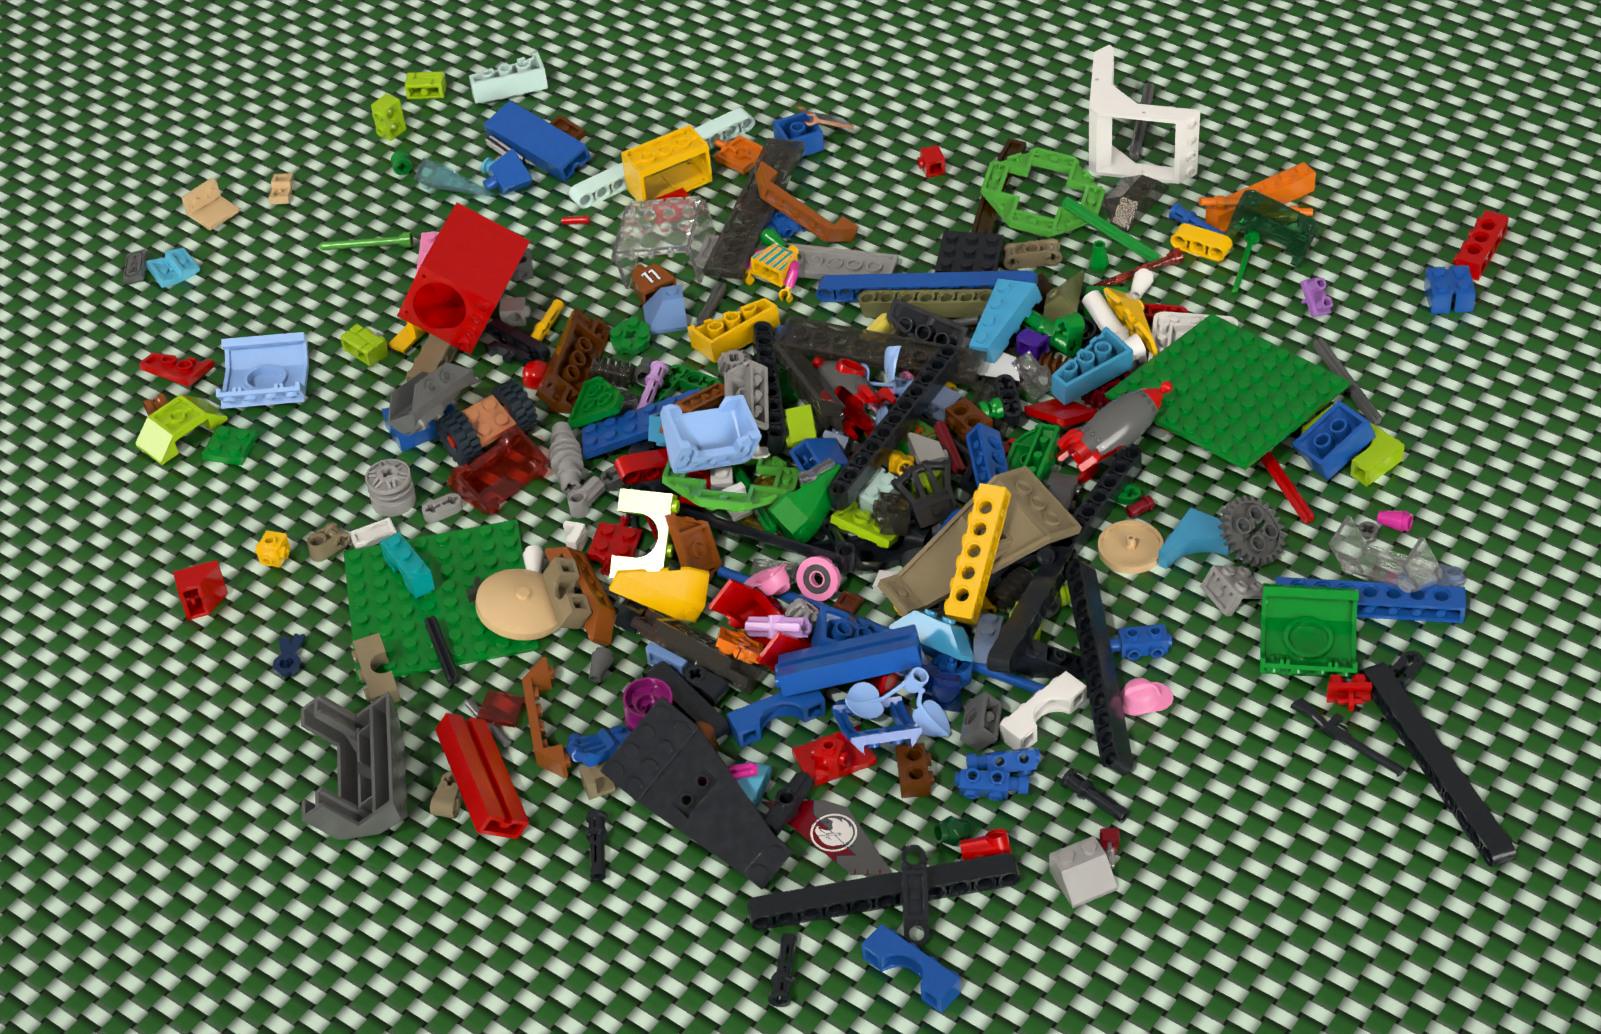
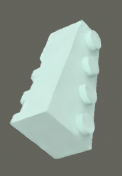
M538 52L533 53L532 58L526 60L524 57L519 58L517 63L511 65L507 63L501 64L497 70L489 68L469 75L475 104H484L496 99L503 100L514 95L521 96L533 91L540 92L548 88L545 68Z

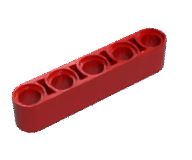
M667 448L628 454L617 458L614 462V467L624 484H633L662 479L669 459Z

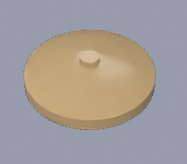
M527 569L503 570L489 576L478 588L475 603L477 615L488 629L500 636L514 640H536L552 634L560 627L542 573Z

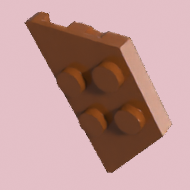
M675 513L664 515L681 567H692L709 571L710 582L714 572L718 571L722 562L709 523L703 520L696 521L694 518L687 516L679 517Z

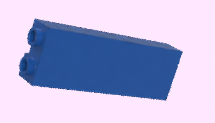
M508 101L484 123L488 136L493 135L510 148H514L525 159L563 182H566L575 173L574 169L577 166L581 168L591 159L588 148L584 143L512 101Z
M916 625L779 654L778 664H775L776 675H774L776 687L781 689L783 697L922 667L921 644Z

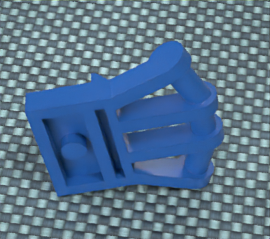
M618 725L610 728L609 731H605L602 727L599 733L594 735L581 736L578 733H572L568 738L566 751L573 761L583 762L585 766L593 767L608 760L631 731L627 726Z

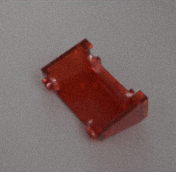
M517 424L508 429L509 437L506 436L504 439H499L496 446L469 465L465 464L463 467L458 465L450 473L447 487L484 515L488 513L490 515L494 514L500 508V504L534 479H541L548 472L547 467L550 460Z

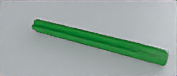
M1066 197L1063 200L1062 207L1153 265L1160 263L1162 259L1161 254L1070 197Z
M741 465L728 466L732 467L736 483L742 482L746 488V494H748L751 482ZM765 506L752 509L765 532H777L778 528Z

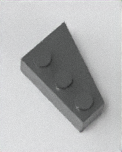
M1051 472L1046 488L1070 514H1074L1077 505L1075 499H1079L1081 493V485H1078V476Z

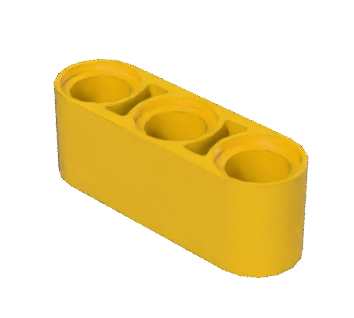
M1186 223L1181 224L1170 239L1172 246L1176 249L1214 261H1222L1233 246L1232 240L1226 235Z

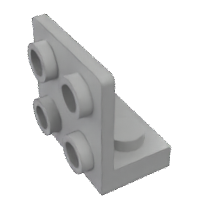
M1213 565L1200 585L1201 589L1225 616H1232L1243 598L1262 599L1263 584L1258 582L1251 575V571L1244 566Z

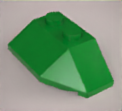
M1039 423L1034 426L1035 429L1024 433L1013 441L1006 461L1009 471L1027 466L1046 487V483L1057 460L1055 456L1058 454L1057 442L1060 440L1061 426Z

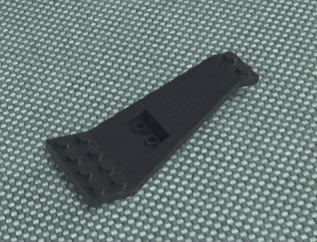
M663 696L657 700L599 770L639 804L735 868L761 890L794 852L791 847L773 833L700 727ZM705 777L707 779V783L705 785H700L698 783V778ZM685 795L691 797V802L688 804L682 801V797Z

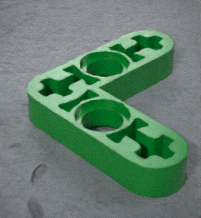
M672 365L663 378V386L668 385L670 388L658 389L653 404L672 397L680 387L686 390L704 389L717 382H721L717 378L683 365ZM694 379L699 380L697 383H690V382H689V381L694 380Z

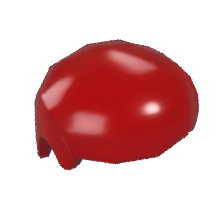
M534 360L527 363L522 371L523 385L526 388L538 390L549 363L543 360Z

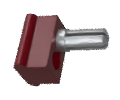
M1117 828L1100 829L1099 844L1105 851L1109 864L1111 856V869H1114L1115 855H1117L1120 841V830Z

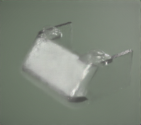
M1348 515L1328 543L1339 561L1341 569L1349 575L1356 574L1395 586L1407 593L1417 592L1438 584L1444 575L1425 538L1420 537L1409 555H1403L1367 544L1352 517Z

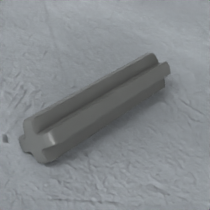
M716 283L696 319L698 326L703 325V321L711 318L727 290L725 283Z

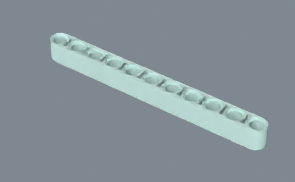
M737 108L694 128V130L705 140L710 150L716 147L714 143L718 138L727 142L750 131L755 125V119L743 108ZM623 162L572 186L569 191L570 198L579 207L585 209L626 190Z

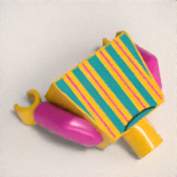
M773 244L766 249L756 251L747 266L748 270H743L740 273V279L746 282L747 285H751L755 280L752 275L754 274L781 288L785 285V289L779 292V298L783 301L784 296L788 295L786 301L791 303L793 296L790 291L795 286L799 272L797 260L799 251L797 247L790 245L788 248H785L778 244Z

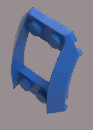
M901 695L890 696L881 702L883 708L888 707L895 725L891 727L856 731L848 716H856V714L848 708L845 699L838 700L836 704L832 705V711L844 737L864 755V745H866V748H876L880 746V743L889 742V744L905 742L912 748L922 733V727H917V724L909 716Z

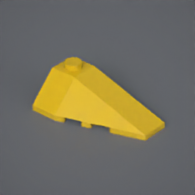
M1108 287L1104 288L1108 305L1122 325L1129 329V335L1131 336L1136 333L1142 340L1145 349L1156 356L1158 352L1143 312L1145 308L1142 301L1134 298L1129 293Z
M681 567V570L668 571V568H660V571L647 572L645 569L618 570L609 586V591L673 618L696 623L706 604L710 574L709 571L692 567Z

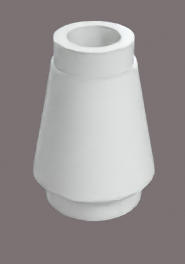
M1141 268L1135 272L1130 291L1134 298L1141 299L1153 283L1151 271Z
M531 545L525 548L523 559L527 570L541 573L545 553L540 546Z

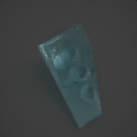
M423 158L414 177L415 180L419 181V186L427 190L435 188L487 197L494 196V193L491 191H487L484 187L474 182L470 183L469 178L459 175L457 171L426 158Z

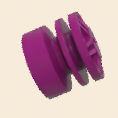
M645 677L635 680L625 689L623 694L625 724L631 732L661 696L673 704L671 689L664 681Z

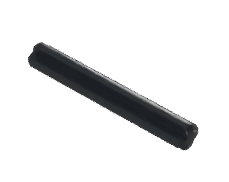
M433 615L424 619L425 626L447 682L452 686L460 682L459 674L438 621Z

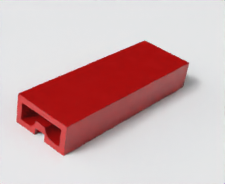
M446 713L435 728V731L476 832L518 839L529 824V820L486 720L472 717L464 720L461 715Z

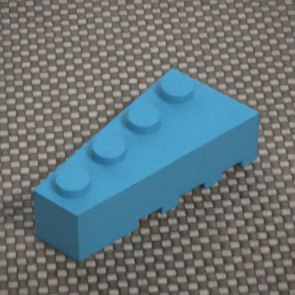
M998 278L969 344V348L976 361L989 363L997 361L1010 343L1009 339L1014 333L1017 334L1020 330V324L1031 315V309L1042 300L1036 283Z
M1106 326L1098 337L1095 336L1090 340V344L1085 349L1081 348L1077 352L1075 358L1069 359L1052 374L1051 393L1061 403L1067 405L1132 369L1133 349Z

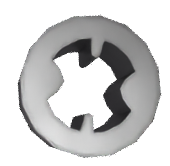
M1365 521L1358 525L1357 539L1360 542L1371 544L1377 540L1378 527L1376 524Z

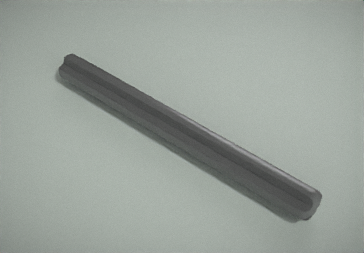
M1146 83L1144 85L1140 104L1151 105L1154 94L1153 84ZM1136 120L1129 150V158L1131 160H1138L1140 157L1147 125L1145 120Z
M1324 339L1314 340V349L1332 373L1351 381V385L1345 390L1367 420L1374 425L1380 424L1382 416Z

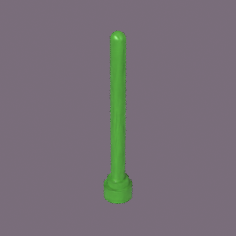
M403 232L399 237L322 242L319 248L321 250L386 245H400L404 248H412L413 235L412 232Z

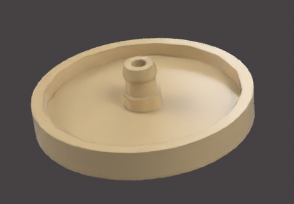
M1136 520L1119 521L1105 528L1098 539V555L1101 561L1114 571L1125 574L1143 573L1154 568L1159 563V550L1163 546L1164 541L1159 531L1147 523Z

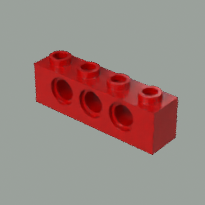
M1485 210L1482 217L1477 218L1475 228L1470 230L1468 240L1463 242L1460 254L1457 253L1455 255L1453 265H1468L1472 279L1479 281L1507 233L1509 216Z

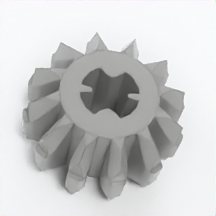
M736 348L732 351L728 349L727 353L722 352L721 357L718 358V372L725 379V373L728 370L743 364L749 359L752 360V358L745 350L739 351Z
M797 598L787 607L785 616L808 618L812 624V631L809 635L812 636L819 609L807 600Z

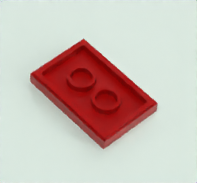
M1057 398L1024 406L1026 415L1063 427L1090 421L1099 411L1074 402L1064 405Z
M858 725L853 726L856 731H861ZM841 731L826 736V738L844 741L845 751L848 752L846 765L842 767L839 778L877 764V758L871 748H866V745H864V755L844 737ZM820 739L792 749V755L800 770L808 773L814 779L815 785L813 787L837 779V777L815 773L814 760L811 759L813 746L818 745Z

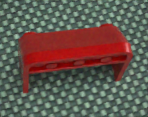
M733 579L727 581L708 606L710 610L724 614L728 618L727 623L735 629L742 628L744 630L745 622L749 617L785 616L786 612L772 596H767L761 590ZM777 631L772 639L752 637L754 640L764 644L763 651L756 661L766 665L773 671H775V664H778L779 654L811 648V637L809 635L808 638H797Z

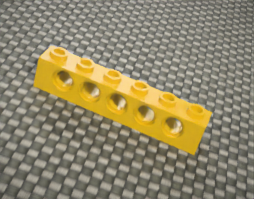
M980 483L978 490L974 492L973 510L969 512L967 518L968 529L962 537L961 555H958L956 559V574L950 581V596L944 604L945 615L955 619L956 622L972 625L978 624L1011 499V494L1006 487ZM987 507H992L989 513L983 514ZM986 528V532L983 535L978 536V532L981 529ZM981 550L977 557H972L974 551ZM975 572L971 579H966L968 573ZM969 593V597L965 601H960L962 595Z

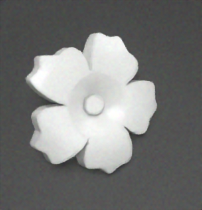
M758 444L752 458L762 459L769 457L768 448L766 446L759 447Z

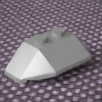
M749 359L725 373V397L729 395H744L758 429L767 430L769 428L768 367Z

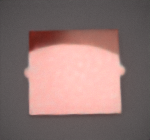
M488 690L477 719L486 720L488 723H493L494 726L503 725L515 728L525 703V697L511 695L508 692L501 693Z

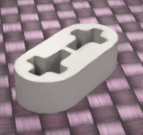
M450 493L427 502L422 507L424 520L434 523L459 513L463 508L461 497L456 493Z

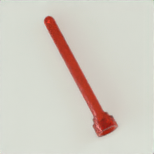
M1178 247L1174 248L1163 258L1095 283L1093 286H1113L1134 278L1135 272L1141 268L1152 271L1167 264H1174L1176 266L1184 262L1183 253Z

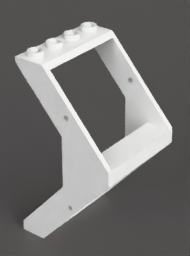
M1107 45L1095 51L1089 104V170L1096 175L1175 184H1180L1197 175L1200 111L1196 109L1137 104L1114 86V48L1111 45ZM1113 117L1176 124L1174 167L1138 164L1112 145Z

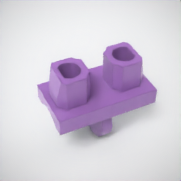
M1317 277L1301 281L1300 284L1305 296L1301 303L1308 306L1311 318L1331 313L1330 308L1333 306V303L1324 291L1327 286L1325 278Z

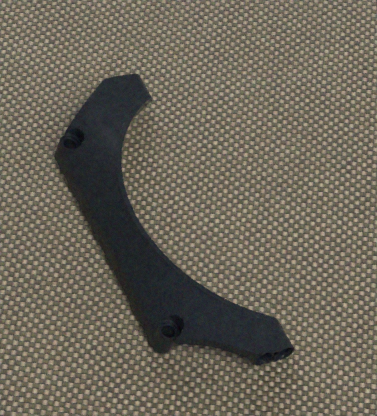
M645 439L633 443L627 455L664 449L666 446H657L656 442ZM662 479L632 484L633 490L670 493L676 495L677 500L680 497L679 493L663 484ZM680 503L679 512L675 513L679 517L687 516L694 518L696 521H707L711 528L749 544L769 549L796 552L809 557L820 555L827 557L842 572H850L855 568L859 571H875L901 565L900 558L904 552L924 547L934 535L932 534V525L918 530L913 514L910 513L889 525L898 531L900 535L899 540L888 549L879 547L876 543L867 539L859 538L857 535L844 538L846 542H841L834 548L830 540L801 543L716 517L704 508Z

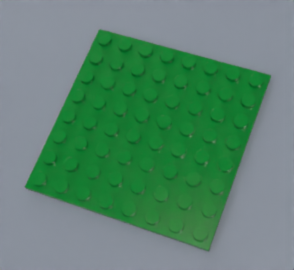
M1210 314L1106 392L1105 397L1113 401L1123 394L1145 388H1160L1162 382L1170 381L1173 389L1171 392L1163 394L1162 404L1153 422L1246 470L1351 385V381L1214 314Z
M517 519L407 539L406 541L431 570L435 586L434 590L416 599L406 588L400 571L394 573L384 560L380 544L343 551L352 641L379 633L389 663L379 666L375 670L376 673L392 671L394 677L442 669L424 619L431 615L435 616L455 666L539 650L537 639L525 641L509 639L488 629L479 619L475 607L478 588L489 576L508 569H526ZM360 663L355 664L357 684H363L357 670L361 669Z

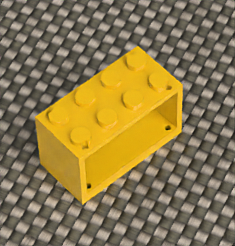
M691 125L621 152L626 189L644 210L649 208L648 201L680 188H684L688 192L713 181L709 146Z

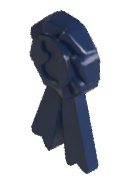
M295 633L292 642L289 636L278 639L282 654L273 661V670L281 677H291L300 671L301 659L297 653L306 639L305 634L299 635Z

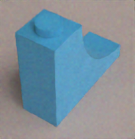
M1190 508L1160 548L1158 566L1167 569L1177 559L1193 553L1211 552L1229 556L1231 547L1223 545L1227 540L1220 537L1224 530L1218 528L1223 522L1219 518Z

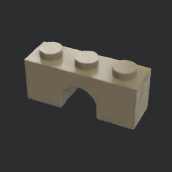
M554 557L543 572V576L560 628L580 629L592 611L585 594H574L576 581L580 577L575 559Z
M377 633L353 641L355 650L351 651L354 663H360L361 669L357 670L361 683L366 682L367 688L363 689L367 703L371 701L373 703L388 691L394 703L401 701L392 671L386 673L375 672L379 666L389 663L380 634Z

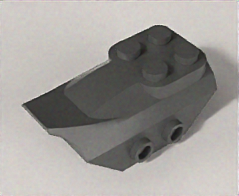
M448 362L431 373L422 371L391 393L387 422L394 429L402 434L407 433L408 436L416 431L421 432L430 426L428 422L431 420L436 421L445 415L443 411L453 402L463 388L479 383L481 379H477L473 375L472 369Z

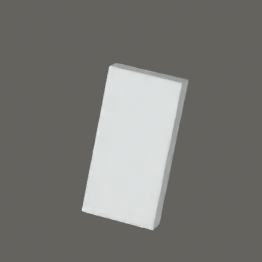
M389 517L348 533L354 548L358 549L379 544L380 541L396 534L397 531Z

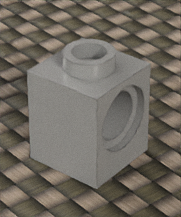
M525 297L501 298L499 309L501 321L510 326H526L527 317L531 316L530 305H526Z

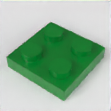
M217 425L201 454L203 460L243 465L258 438L257 431Z

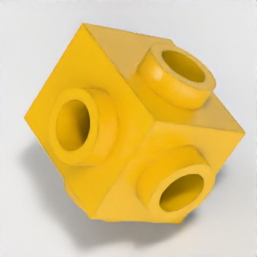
M266 530L255 548L260 564L281 568L284 560L288 558L291 549L287 534Z

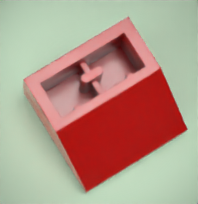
M218 560L173 572L187 620L209 615L228 593Z

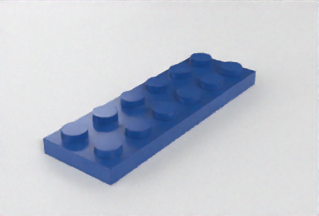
M701 388L688 390L683 394L668 397L657 403H650L645 407L630 410L616 417H609L604 421L583 427L582 455L586 460L648 439L649 415L661 412L663 406L674 404L700 391Z

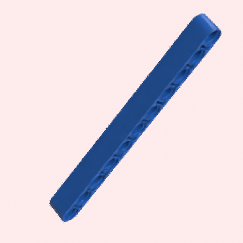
M1028 270L824 275L819 281L816 296L823 302H859V294L867 290H993L998 278L1036 283L1037 285L1038 276L1035 272Z

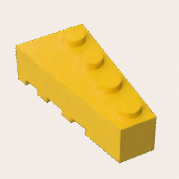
M763 298L741 306V310L738 312H725L722 318L714 321L711 318L704 320V324L695 327L694 324L688 326L687 330L691 347L713 363H717L722 352L727 353L728 349L733 351L736 348L740 350L753 342V326L755 323L760 321L768 322L771 324L772 330L776 329L777 325H781L777 305Z

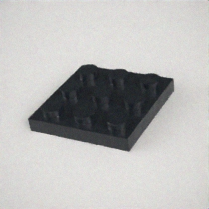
M944 231L935 273L998 271L1004 235Z

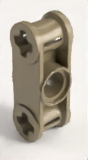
M1050 238L1047 240L1006 244L1002 248V254L1005 257L1004 267L1009 270L1057 265L1062 261V254L1059 251L1060 242L1057 239Z

